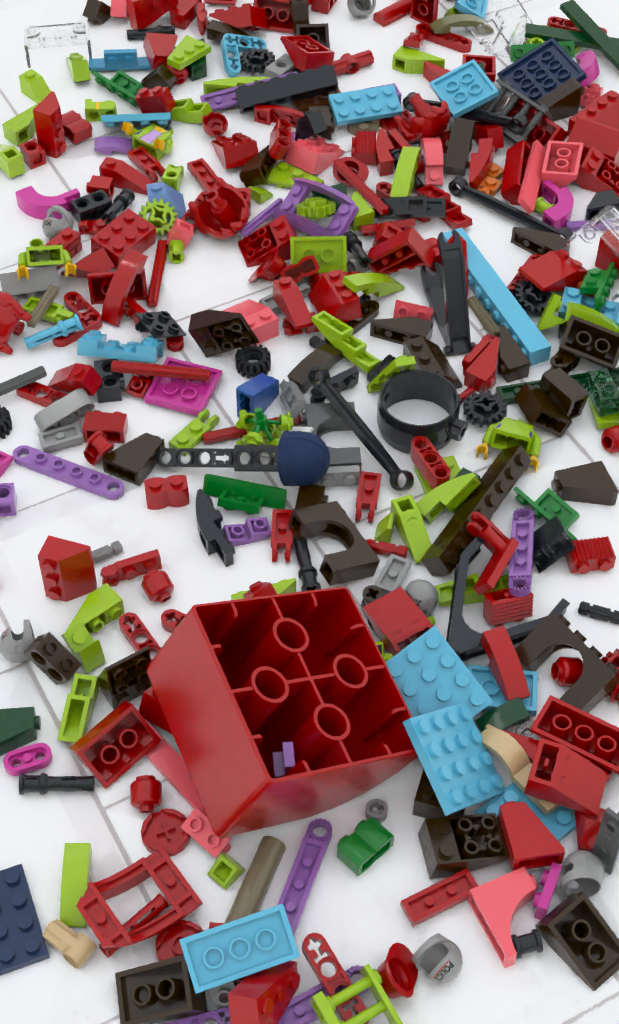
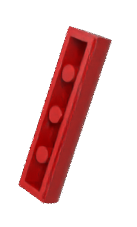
M399 0L374 13L373 20L383 27L410 14L411 0Z

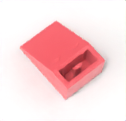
M316 137L315 139L307 138L306 140L298 139L297 141H291L285 162L308 173L319 174L333 164L334 160L340 158L345 151L340 149V146L337 144L325 142L326 140L321 137Z

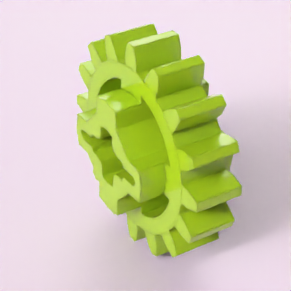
M322 197L306 198L305 202L302 201L296 205L297 214L299 216L302 215V217L306 216L310 220L327 218V215H332L336 211V203Z
M154 198L152 203L146 201V206H141L139 216L156 227V235L159 234L163 238L164 233L167 235L178 213L174 212V206L169 207L170 202L164 204L163 199L157 202Z

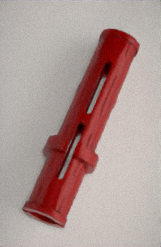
M161 894L156 895L152 901L140 909L122 926L126 931L131 927L130 931L151 922L164 909L169 907L167 900ZM152 910L150 914H148L143 920L137 923L138 920H140L145 914ZM101 943L98 945L103 954L108 958L121 948H103Z

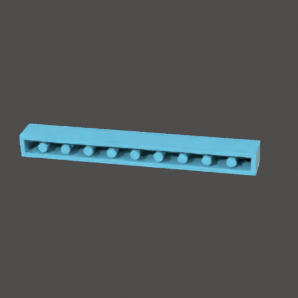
M455 229L467 243L468 287L470 286L476 298L481 301L483 307L489 312L499 327L500 325H505L530 361V366L548 361L551 351L549 342L464 229ZM452 231L443 233L446 243L453 236Z

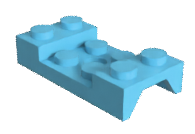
M565 287L558 317L565 320L568 301L582 304L595 310L594 297L583 296V294H580V289ZM606 300V305L602 307L600 313L619 326V302Z
M89 330V332L78 339L77 355L156 363L157 356H163L164 340H159V338H154L153 336H147L140 343L127 342V344H122L119 340H108L107 342V334H101L99 330Z

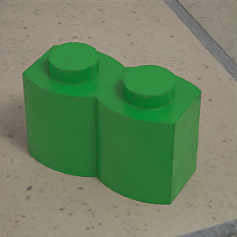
M373 817L366 821H360L355 827V832L349 836H343L337 844V857L357 876L363 874L393 846L394 835Z

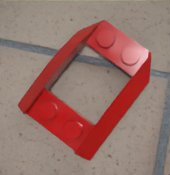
M160 845L154 853L146 858L142 857L122 871L98 882H89L83 898L80 897L76 907L103 948L130 946L166 930L200 907L203 902ZM151 877L172 906V909L157 919L135 930L126 932L105 900L120 895Z

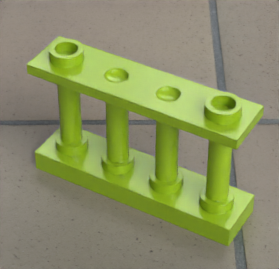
M369 963L361 969L360 973L363 978L331 997H325L324 993L320 991L312 996L309 1001L321 1024H364L381 1013H384L389 1024H403L381 986L382 979L375 968L371 969ZM369 988L377 1003L347 1021L341 1020L339 1022L334 1013L336 1007Z

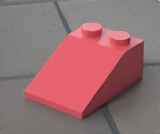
M248 299L222 310L241 313L258 338L259 343H256L257 345L279 336V318L269 307Z

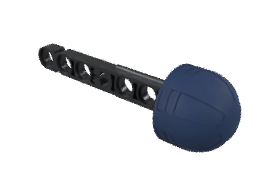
M284 431L279 445H235L234 449L163 448L157 452L155 457L158 465L162 467L234 468V471L278 472L280 481L284 486L298 487L312 485L320 481L328 471L330 464V453L326 443L319 436L303 431ZM165 452H168L171 456L167 464L162 461V455ZM184 452L190 455V461L187 464L181 461V455ZM204 452H207L210 456L207 464H203L200 459ZM244 452L248 453L250 457L247 464H242L240 461V456ZM266 452L270 460L264 465L260 461V456ZM216 456H229V460L225 462L223 460H216Z

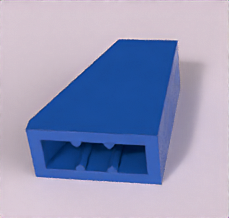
M261 373L236 388L237 417L239 418V411L243 409L247 413H254L255 408L261 407L264 413L279 395V380Z

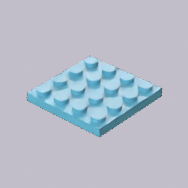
M435 626L386 662L412 717L465 702L473 718L493 702Z
M465 702L415 716L403 722L445 816L504 793L503 779L494 766L491 754L482 744V735L472 719V714Z

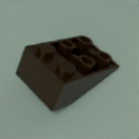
M208 309L191 314L188 332L206 357L259 343L258 338L241 313Z
M148 646L104 668L98 676L100 690L113 710L125 700L130 702L139 696H143V692L152 686L146 671L147 666L151 662Z
M496 813L428 818L424 820L418 832L430 879L447 878L466 868L471 872L509 859Z

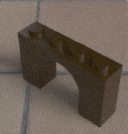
M338 501L293 509L288 526L298 540L324 535L335 538L346 548L345 551L324 556L319 571L329 586L374 576L380 560Z
M551 612L515 650L518 657L533 671H536L553 653L561 649L579 651L583 659L582 674L560 700L589 713L619 683V677L616 675L619 670L610 661L605 664L600 659L603 655L593 645L589 648L584 643L587 639L578 630L573 632L569 628L571 623L562 614L558 617Z

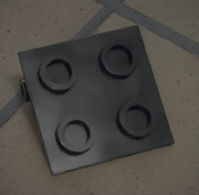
M167 311L135 313L139 319L138 323L135 324V329L139 332L149 331L154 338L187 335Z
M557 516L534 531L533 565L535 564L539 573H542L575 549Z

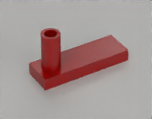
M489 525L483 527L479 535L495 551L473 587V590L478 595L495 587L519 544L514 537L504 541Z

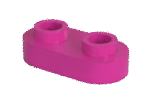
M36 743L10 751L3 759L5 771L9 775L19 776L20 773L26 774L45 768L52 762V751L45 743Z

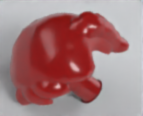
M415 93L409 98V102L415 109L414 113L416 116L409 119L398 115L393 117L402 137L407 142L413 143L420 141L421 138H437L442 135L448 127L451 114L448 103L445 100H442L441 107L425 103L420 93Z
M218 177L216 179L218 190L210 192L200 205L190 201L188 206L193 213L195 224L200 233L217 239H228L238 234L246 225L250 216V210L244 194L234 186L226 183L221 177Z
M0 291V352L11 355L13 349L8 345L11 334L14 333L19 336L25 328L24 322L20 320L29 322L32 316L24 311L17 300L4 291Z

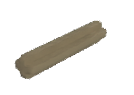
M50 285L31 312L32 319L26 322L28 327L35 328L59 293L57 286Z
M476 296L469 297L468 306L490 335L499 337L500 328Z

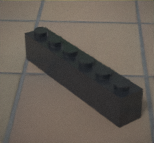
M322 65L318 69H306L302 73H290L282 78L274 77L269 81H257L249 86L241 85L235 89V97L240 114L254 111L256 105H280L337 91L338 81L333 65Z

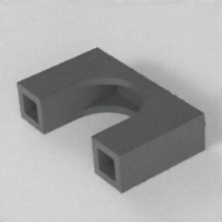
M348 402L350 406L355 410L354 402ZM331 403L306 404L305 412H302V425L306 424V427H313L312 434L319 437L333 431H351L350 427ZM327 446L330 453L329 467L359 465L361 474L360 447L333 448Z

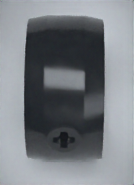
M427 370L403 371L389 378L380 391L377 403L379 432L390 446L399 451L410 454L411 441L416 436L427 437L438 451L445 447L451 439L461 441L468 429V423L459 419L460 403L456 388L447 378L438 373ZM421 399L439 405L446 410L449 416L433 424L415 425L400 421L392 416L387 409L400 401Z

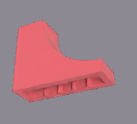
M524 866L471 889L467 901L504 968L514 965L517 956L511 938V921L519 909L534 900L537 889V882L534 876L528 874Z

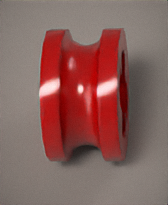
M183 336L166 338L167 349L172 352L181 351L184 348Z

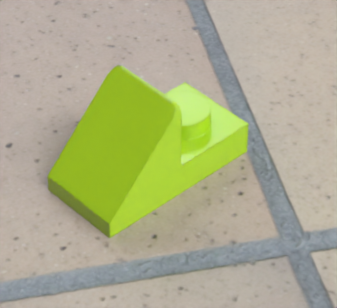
M552 293L538 321L537 328L542 331L567 322L553 315L555 311H559L562 305V301H560L561 296Z
M82 622L61 635L75 658L82 664L81 667L85 674L106 662L100 641L98 639L96 641L93 640Z

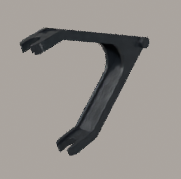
M456 230L452 231L454 242L451 244L444 241L443 232H440L437 237L441 265L438 262L434 263L436 274L433 276L428 275L425 265L420 269L424 293L430 307L433 308L434 318L446 345L443 347L445 356L469 353L475 346V342H471L464 253L460 235Z
M479 536L460 555L459 563L455 569L446 641L462 662L486 654L480 643L482 633L471 629L465 623L462 616L468 566L481 552L480 546L485 542ZM562 598L551 612L558 617L561 614L564 615L571 603ZM547 616L507 628L506 631L513 645L521 643Z

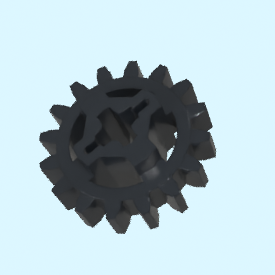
M256 47L248 49V52L243 51V55H240L242 70L247 69V73L253 72L255 74L258 72L262 74L265 72V68L275 61L273 52H268V49L263 50L262 47L260 49Z
M522 280L521 283L517 284L512 295L524 311H528L529 316L534 313L538 317L540 313H543L552 293H549L550 291H541L529 280L527 282Z
M480 390V394L472 392V396L468 395L466 401H464L463 415H467V421L472 420V425L478 423L480 428L483 425L489 427L491 424L501 422L507 415V403L504 402V397L498 398V393L492 395L491 390H488L487 393Z

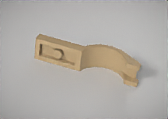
M490 724L486 725L484 731L481 732L482 744L502 760L509 771L511 781L524 793L532 766L529 757L522 746L511 735ZM526 795L546 815L560 806Z

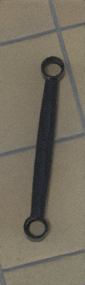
M410 92L403 99V106L409 112L415 111L409 102V98L416 92ZM423 99L429 105L441 107V102ZM473 109L458 117L506 126L515 134H521L529 124L527 117L520 113L515 114L513 117ZM515 120L520 122L522 127H519L515 123Z
M461 176L455 177L448 184L450 193L455 197L465 195L533 230L562 235L570 241V244L574 240V234L569 228L561 227L558 230L501 200L470 187L466 179Z
M322 367L310 368L307 373L308 384L322 390L342 419L390 475L389 482L391 487L396 491L410 490L414 484L412 473L408 470H401L369 427L329 382V371ZM320 370L322 374V379L320 383L317 384L315 381V375ZM401 473L406 478V483L402 488L398 484V477Z

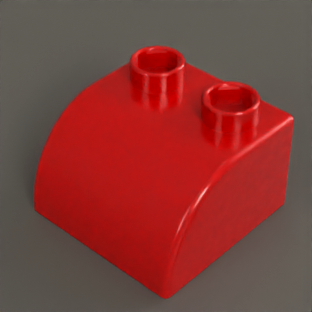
M346 587L193 605L146 669L212 830L218 838L301 820L333 809L383 783L418 757L403 725V722L412 718V715L350 591ZM283 742H293L295 765L284 777L275 778L273 752L283 751Z

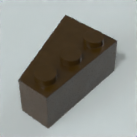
M454 118L453 124L449 125L448 134H451L450 139L446 140L445 143L447 153L446 156H443L444 173L465 176L469 154L472 150V139L475 138V121Z

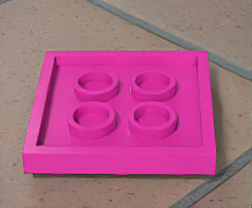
M167 357L163 365L209 369L211 371L210 380L200 381L156 376L144 396L145 403L198 416L206 408L223 376L222 370Z

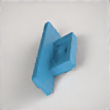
M137 49L104 50V58L89 59V71L151 69L147 57H137Z

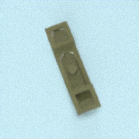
M470 14L449 15L430 23V28L435 34L450 33L451 27H475L478 32H494V28L488 21Z

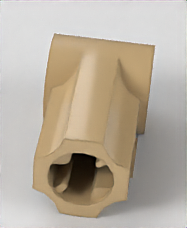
M59 919L51 921L46 926L42 935L45 941L61 952L64 959L76 969H80L97 950L96 944L83 933L77 934Z

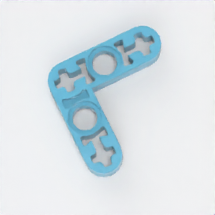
M230 33L224 34L220 44L226 74L230 77H237L241 71L239 52H248V49H254V47L257 49L262 47L265 50L267 47L266 42L259 37ZM240 42H245L247 46L241 45ZM227 53L233 54L234 58L229 57Z

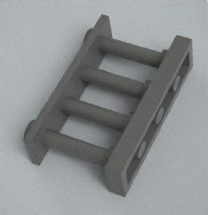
M498 78L496 82L501 86L499 96L492 99L489 105L483 108V111L492 112L506 92L513 95V97L500 112V115L507 116L518 100L525 103L519 111L520 114L526 115L530 108L536 110V115L521 134H515L509 127L502 126L503 135L515 144L524 140L531 146L527 142V136L543 116L549 120L553 118L549 114V108L543 104L538 105L512 88L513 85L507 80L503 82Z
M608 807L604 812L592 853L600 859L604 866V871L609 875L613 873L619 856V812L615 813Z

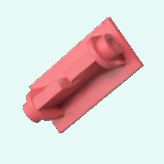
M400 300L395 302L393 318L417 317L431 321V318L434 316V311L431 307Z
M197 807L194 808L181 825V828L215 859H217L221 852L226 854L231 849L229 843L232 838L230 836L218 838L214 834L207 816Z

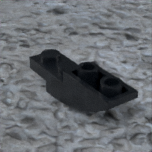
M427 196L384 198L381 200L389 207L388 214L382 216L374 209V219H408L409 217L445 218V198H427Z
M199 489L197 490L195 508L197 529L202 545L208 556L217 553L225 567L233 565L235 549L232 543H228L225 539V534L221 528L222 514L213 507L211 497L209 495L206 496L203 490Z

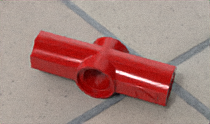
M370 50L354 55L345 53L340 59L333 61L336 76L346 72L355 74L359 68L374 63V57Z

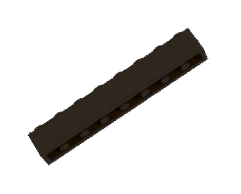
M521 445L501 450L482 476L481 484L465 499L422 557V563L432 576L452 573L459 563L462 552L476 538L466 529L468 522H473L470 518L472 512H481L483 516L490 520L529 466L531 459Z

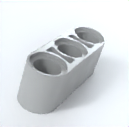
M76 389L39 411L34 416V421L42 433L76 422L85 416L86 411L92 412L94 404L85 389Z

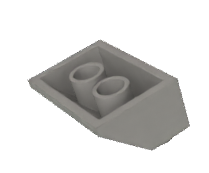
M56 265L28 269V280L26 277H21L18 280L17 271L0 274L2 291L9 293L15 300L19 299V295L26 294L27 298L38 296V292H46L50 285L57 286L60 289Z

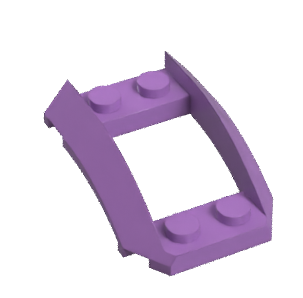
M292 178L294 185L280 208H274V219L284 214L294 229L311 236H343L359 211L352 198L325 184L304 178ZM311 191L324 194L341 202L326 229L297 215V203L305 202Z

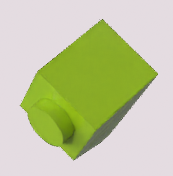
M33 69L18 75L21 93L34 102H41L51 92L42 75Z

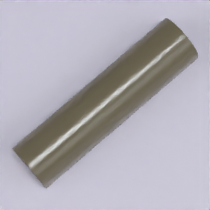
M272 836L262 837L224 923L259 912L286 850L285 844L281 840Z

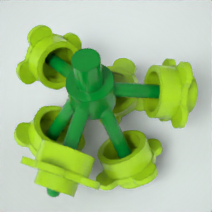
M261 407L255 408L254 413H247L245 409L240 410L236 427L238 429H245L247 435H244L241 441L238 440L237 445H279V437L282 435V431H290L293 428L294 423L293 418L290 417V412H287L286 415L280 414L278 420H269L266 415H263Z

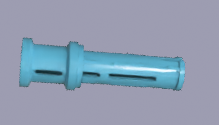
M76 313L72 318L64 321L59 320L57 325L23 339L28 350L59 336L67 337L69 333L84 329Z

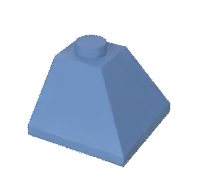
M164 182L146 184L147 198L150 203L153 202L154 198L157 202L163 199L164 204L170 202L169 207H175L174 212L178 213L177 218L181 219L184 216L186 208L183 194Z

